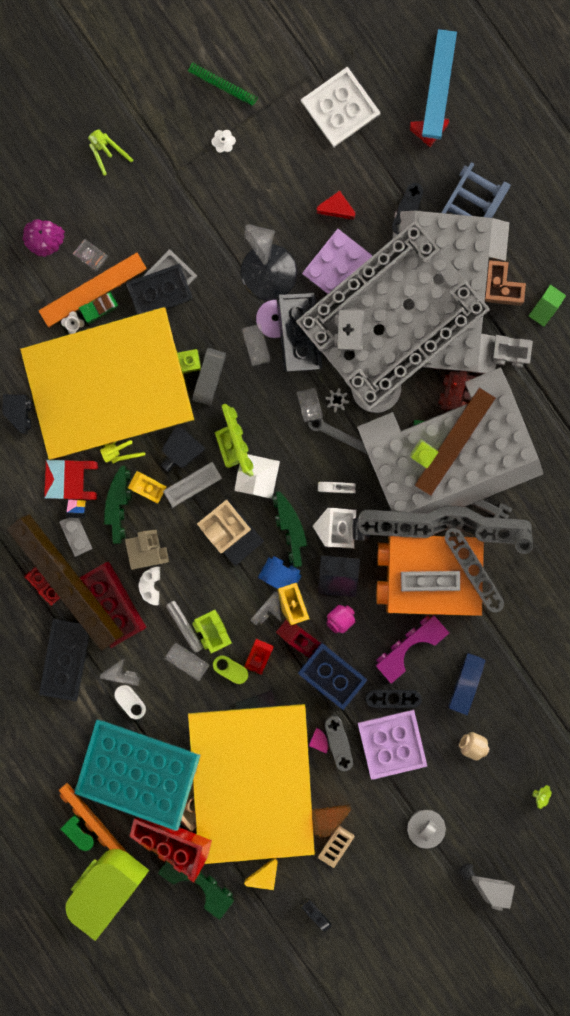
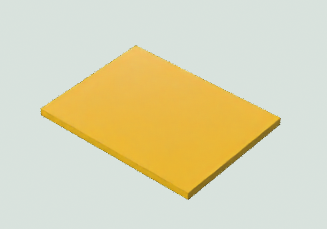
M164 307L20 349L49 460L194 420L168 316Z
M305 704L188 714L191 752L200 754L193 779L197 835L212 840L205 864L315 855Z

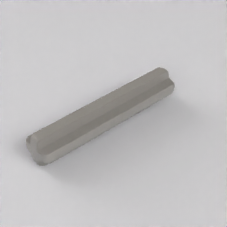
M176 602L168 603L166 608L195 653L202 650L201 642Z

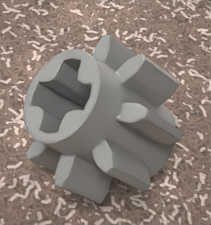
M338 388L336 393L330 390L331 398H325V400L330 401L327 408L334 407L335 413L337 408H341L344 411L343 404H349V401L344 398L347 393L342 395L340 388ZM334 396L342 398L340 405L338 403L333 404Z

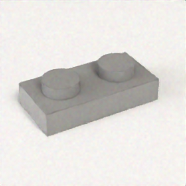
M66 518L59 522L75 557L93 549L79 518Z

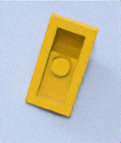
M136 471L128 486L129 489L156 503H159L164 493L163 491L167 488Z

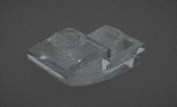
M174 643L164 658L198 681L209 667V664L177 643Z

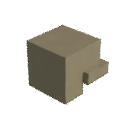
M157 530L138 532V537L125 539L131 570L169 562L167 548H160Z

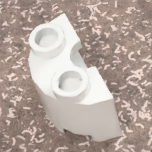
M160 567L150 568L145 571L139 582L142 598L153 605H159V591L155 590L154 583L160 580Z

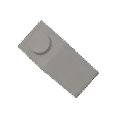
M472 876L473 883L485 902L492 905L491 908L496 910L510 909L514 885L507 881Z

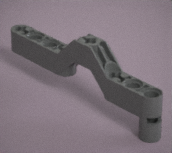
M444 506L429 513L364 510L359 515L358 529L363 534L429 538L441 531L456 528L482 542L515 544L516 550L522 554H527L533 549L532 525L529 521L483 517L466 507ZM383 522H389V523H391V524L386 525V524H383ZM408 523V524H410V525H409V526H404V525H402V524Z

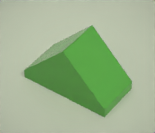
M549 285L528 317L544 327L557 311L566 295L552 285Z

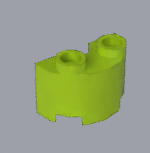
M216 610L195 619V622L192 623L196 632H201L203 636L201 642L205 650L209 648L210 652L213 653L232 644Z

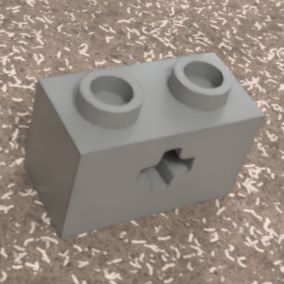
M339 310V314L335 316V326H338V334H335L334 338L335 346H338V350L363 351L364 311ZM348 325L354 329L353 332H350V336L344 332L345 329H348Z

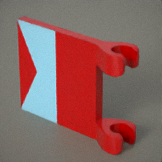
M46 460L45 498L96 500L97 493L83 492L84 469H98V462Z

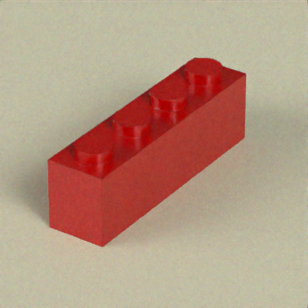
M139 817L134 818L130 833L132 839L149 851L152 850L158 854L161 860L169 862L174 866L175 870L179 873L183 872L192 882H195L205 864L212 840L179 827L178 830H172Z

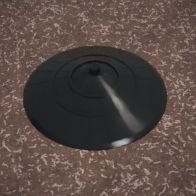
M275 244L259 245L248 252L243 259L240 272L241 280L246 290L254 297L266 301L276 300L277 295H286L294 287L297 279V265L293 256L285 248Z

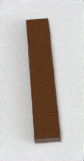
M480 387L477 389L438 448V454L429 467L424 469L415 483L417 488L432 496L496 397Z

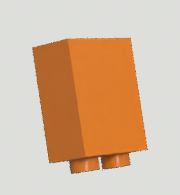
M388 536V543H378L377 562L378 566H387V581H377L376 602L377 604H385L386 612L482 616V600L445 542L444 536H431L429 538ZM456 537L448 538L449 541L453 540L455 542L456 546H453L454 550L458 546L464 545L463 541H461V543H458ZM464 537L483 567L484 542L479 541L475 537ZM461 548L458 556L461 559H467L469 551L466 548ZM471 565L468 570L469 574L472 576L478 575L479 567ZM460 571V591H401V572ZM483 582L479 584L481 592L483 591Z

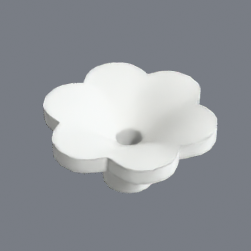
M229 130L216 131L215 137L212 139V145L216 147V151L219 153L224 151L230 152L232 145L236 142L235 137L231 136Z

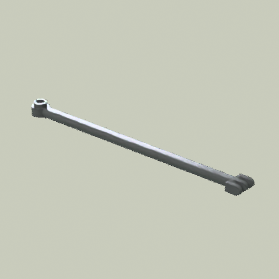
M319 416L310 418L312 422L315 420L319 422L318 427H313L312 423L308 422V426L312 431H321L368 454L363 441L324 423L323 419ZM484 500L471 504L493 515V518H500L501 516L508 519L509 515L503 513V510L507 512L512 511V508L502 503L498 507Z

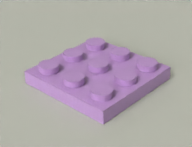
M337 229L302 275L326 294H329L369 260L372 255Z
M414 709L358 722L371 780L427 767Z

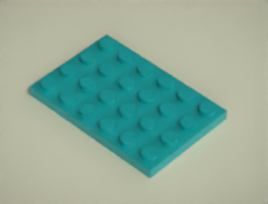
M96 720L74 794L169 829L178 830L200 754L102 720Z

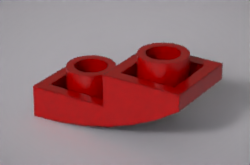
M36 566L25 575V578L51 606L60 599Z

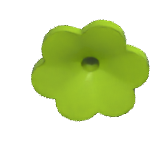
M548 785L539 791L535 790L533 792V797L536 798L539 809L546 806L551 797L550 786Z

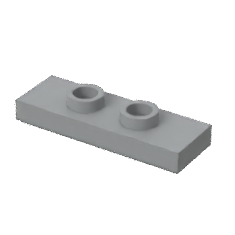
M213 462L163 492L171 506L175 507L221 480L222 477Z

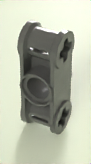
M331 715L325 720L331 753L334 756L337 768L341 771H348L353 766L348 738L341 719L336 715ZM331 720H334L336 723L339 722L336 725V729L328 727L331 724ZM342 757H345L346 760H349L347 762V766L339 764V762H341Z

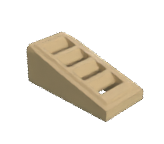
M337 825L318 858L334 868L355 837L354 834ZM340 834L347 840L343 841L342 839L338 838L337 835ZM336 840L337 842L342 844V848L335 845L333 841ZM329 847H333L334 849L339 851V853L336 854L332 852L331 850H329ZM327 852L331 856L335 857L334 861L324 856L325 853Z

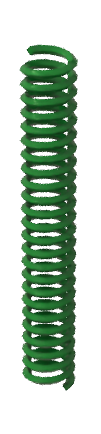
M194 62L187 70L192 75L194 74L200 77V79L205 80V82L208 81L211 85L213 84L216 88L218 87L224 90V92L226 91L232 94V96L240 98V100L245 101L248 105L251 104L253 106L258 99V96L255 98V95L251 99L253 94L248 98L250 92L247 94V91L242 90V88L237 93L239 87L234 86V84L231 85V82L226 88L228 84L226 79L223 81V78L218 77V75L215 77V74L210 73V71L207 72V69L199 68V65L196 67Z

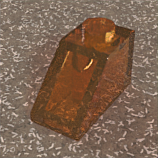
M350 804L312 809L315 835H319V837L331 836V833L337 830L350 813Z

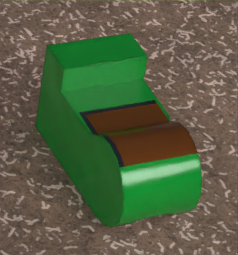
M110 292L97 300L95 299L88 304H84L79 309L90 325L115 310L118 304Z
M74 815L61 827V830L79 849L83 851L90 850L95 843V837L91 832H86L78 823L81 818Z

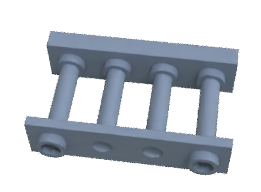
M471 162L469 167L465 165L460 173L462 179L442 213L446 214L447 211H450L455 215L472 216L452 204L458 194L481 207L486 213L484 217L492 218L511 185L505 181L502 186L494 185L472 172L474 163ZM466 178L493 192L492 195L495 196L493 202H486L463 189L462 185Z

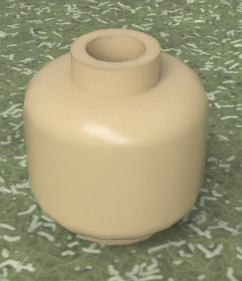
M470 732L463 735L460 740L459 747L461 748V753L473 760H480L489 752L487 739L479 734Z

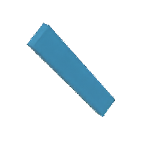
M438 29L422 137L441 139L457 35L455 31Z

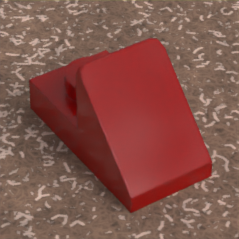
M256 639L244 668L262 675L274 646Z

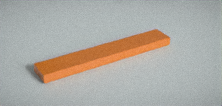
M135 253L40 309L39 313L47 326L51 327L63 318L68 317L70 312H77L80 310L79 307L95 299L97 300L143 273L147 268L138 253Z

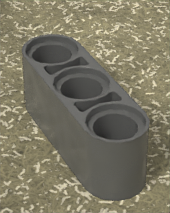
M211 348L207 349L192 401L211 406L226 358L225 352Z

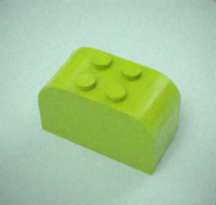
M111 849L106 851L98 861L95 859L71 888L73 894L66 903V914L69 920L96 941L141 883L149 869L123 850Z

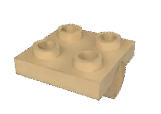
M227 500L197 523L221 554L251 530Z

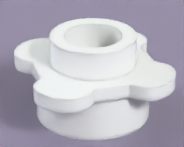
M72 311L67 318L62 319L61 324L66 327L70 334L76 333L79 327L84 326V321L78 318L76 312Z

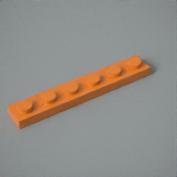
M68 783L59 789L62 800L66 803L69 802L73 806L72 810L75 815L85 820V826L89 831H94L98 835L97 839L101 845L107 846L110 850L120 849L127 852L79 795L74 794L75 791Z

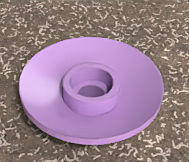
M270 300L259 308L256 316L257 326L264 335L271 338H280L279 320L273 321L271 319L273 315H278L277 301Z

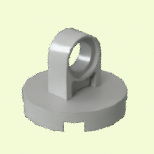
M433 810L417 811L411 816L407 825L409 838L420 848L428 849L435 847L441 843L445 836L446 827L444 820Z

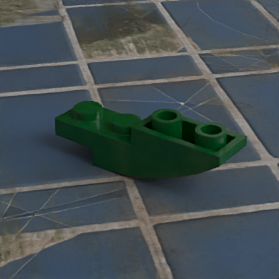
M121 466L116 473L105 505L104 525H112L113 544L122 543V539H125V528H122L121 520L125 519L124 509H121V505H128V501H131V489H128L127 482L131 481V474L126 466Z
M279 491L276 492V496H273L274 508L278 507L279 515L275 516L277 527L281 526V530L289 529V533H286L287 545L291 544L292 552H288L290 564L294 563V567L302 566L299 547L307 546L305 534L292 505Z

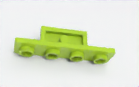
M223 404L221 406L228 426L215 432L225 466L230 468L240 463L243 473L251 477L254 475L252 470L254 466L247 455L248 447L242 440L241 435L243 432L236 421L237 413L233 407L231 408L227 404Z

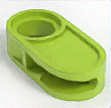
M220 655L213 662V668L217 673L236 684H242L248 678L247 669L227 656ZM218 660H226L228 667L225 670L218 669Z

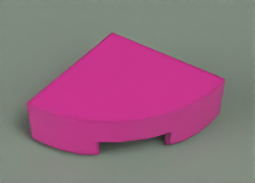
M316 728L309 746L327 753V738L320 729Z

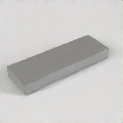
M460 571L401 572V591H460Z

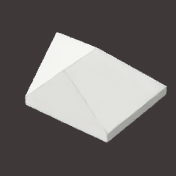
M248 455L254 466V469H252L254 475L249 477L244 474L241 465H239L235 491L272 499L280 461Z
M327 508L313 525L314 530L325 547L354 548L355 540L352 538V519L356 518V510Z

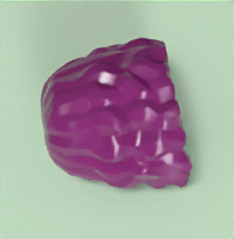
M36 219L26 224L22 240L25 241L24 244L32 253H35L37 256L46 257L58 251L59 246L63 243L65 231L50 221Z

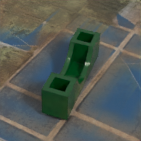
M165 861L158 874L173 885L180 881L189 880L187 875L183 872L179 873L167 861ZM201 869L195 883L205 893L206 903L204 909L220 920L234 902L233 893L225 887L223 889L216 885L218 882L211 876L206 877L203 875Z

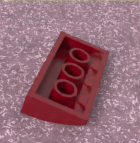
M109 561L80 577L85 586L124 634L110 648L147 628Z

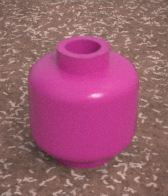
M337 605L327 615L328 627L335 633H345L355 623L353 616L355 612L349 606Z

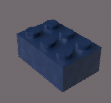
M323 643L318 646L298 671L300 676L342 710L345 709L367 681V678Z

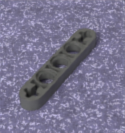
M456 528L447 530L444 535L445 542L484 605L491 612L501 611L504 601L463 534ZM449 533H457L456 539L458 543L463 541L464 545H460L454 550L453 546H456L453 540L449 541ZM461 548H466L469 551L467 559H461L458 556ZM471 565L479 567L478 575L472 576L469 574L468 570ZM483 581L488 582L490 585V589L485 593L479 590V584ZM492 591L495 592L494 595H491L493 599L499 600L497 609L490 607L492 602L489 597L486 600L484 596L491 594Z

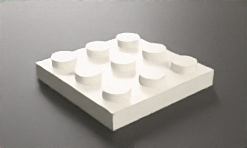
M348 67L301 99V103L333 147L380 115L379 110Z

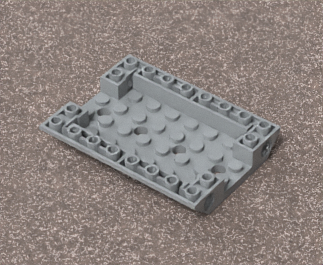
M415 220L296 322L370 411L490 311V308ZM438 274L443 275L445 278L441 285L434 283V277ZM406 300L414 301L415 305L412 310L404 308ZM339 310L364 311L363 351H354L355 357L352 360L345 359L344 354L347 350H338V346L334 344L335 334H338V326H335V316L339 314ZM348 325V329L344 330L348 336H350V332L354 331L350 325ZM383 325L385 328L384 333L376 335L374 333L375 326Z

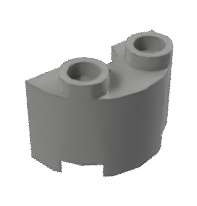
M496 335L493 363L505 365V362L512 363L513 367L523 368V364H530L533 341Z

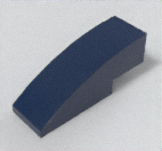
M467 653L448 708L468 715L484 668L485 659Z

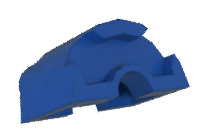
M273 556L272 559H267L258 578L279 589L294 583L298 584L302 576L299 574L300 570L291 565L289 568L283 566L284 561Z

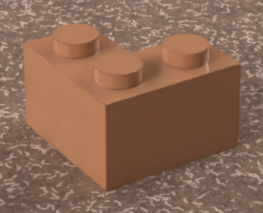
M488 261L484 302L519 306L524 303L526 283L507 282L508 262Z

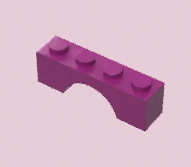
M434 615L424 617L420 621L421 626L417 629L413 627L405 634L406 639L402 642L398 640L390 647L392 649L391 652L387 655L383 653L376 659L378 662L376 667L390 683H393L406 671L404 656L410 646L418 642L436 645L449 634Z

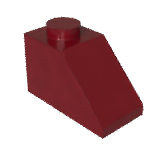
M287 619L276 631L281 638L308 658L321 644L297 624L290 625Z

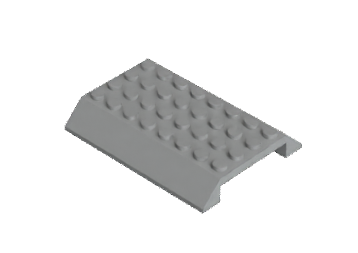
M401 211V223L395 226L398 228V232L401 233L416 220L460 275L469 283L480 298L485 301L488 260L506 261L509 222L486 217L423 211ZM441 274L436 275L434 283L436 285L443 284L444 276ZM406 300L404 302L406 310L414 308L413 300ZM483 316L423 367L475 372L477 374H486L495 370L496 364L493 363L495 336L481 334Z
M501 367L465 382L471 398L480 387L496 397V399L432 496L415 486L425 467L413 460L410 454L420 439L438 450L467 404L403 431H400L393 412L357 427L391 511L429 513L444 506L464 507L543 475L539 458Z

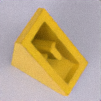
M297 583L279 588L281 610L290 625L308 620L309 616Z
M277 858L271 859L246 878L244 884L248 887L274 890Z

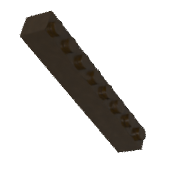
M30 514L19 518L7 529L101 651L111 646L124 635Z

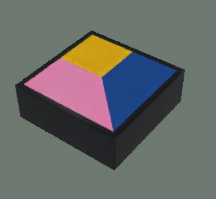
M68 499L66 518H85L87 500Z

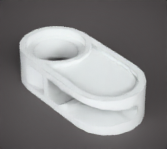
M318 482V492L356 493L355 483Z
M122 685L116 689L115 699L125 712L133 719L143 717L146 707L132 688ZM135 704L140 705L142 708V712L139 715H134L131 712V707Z

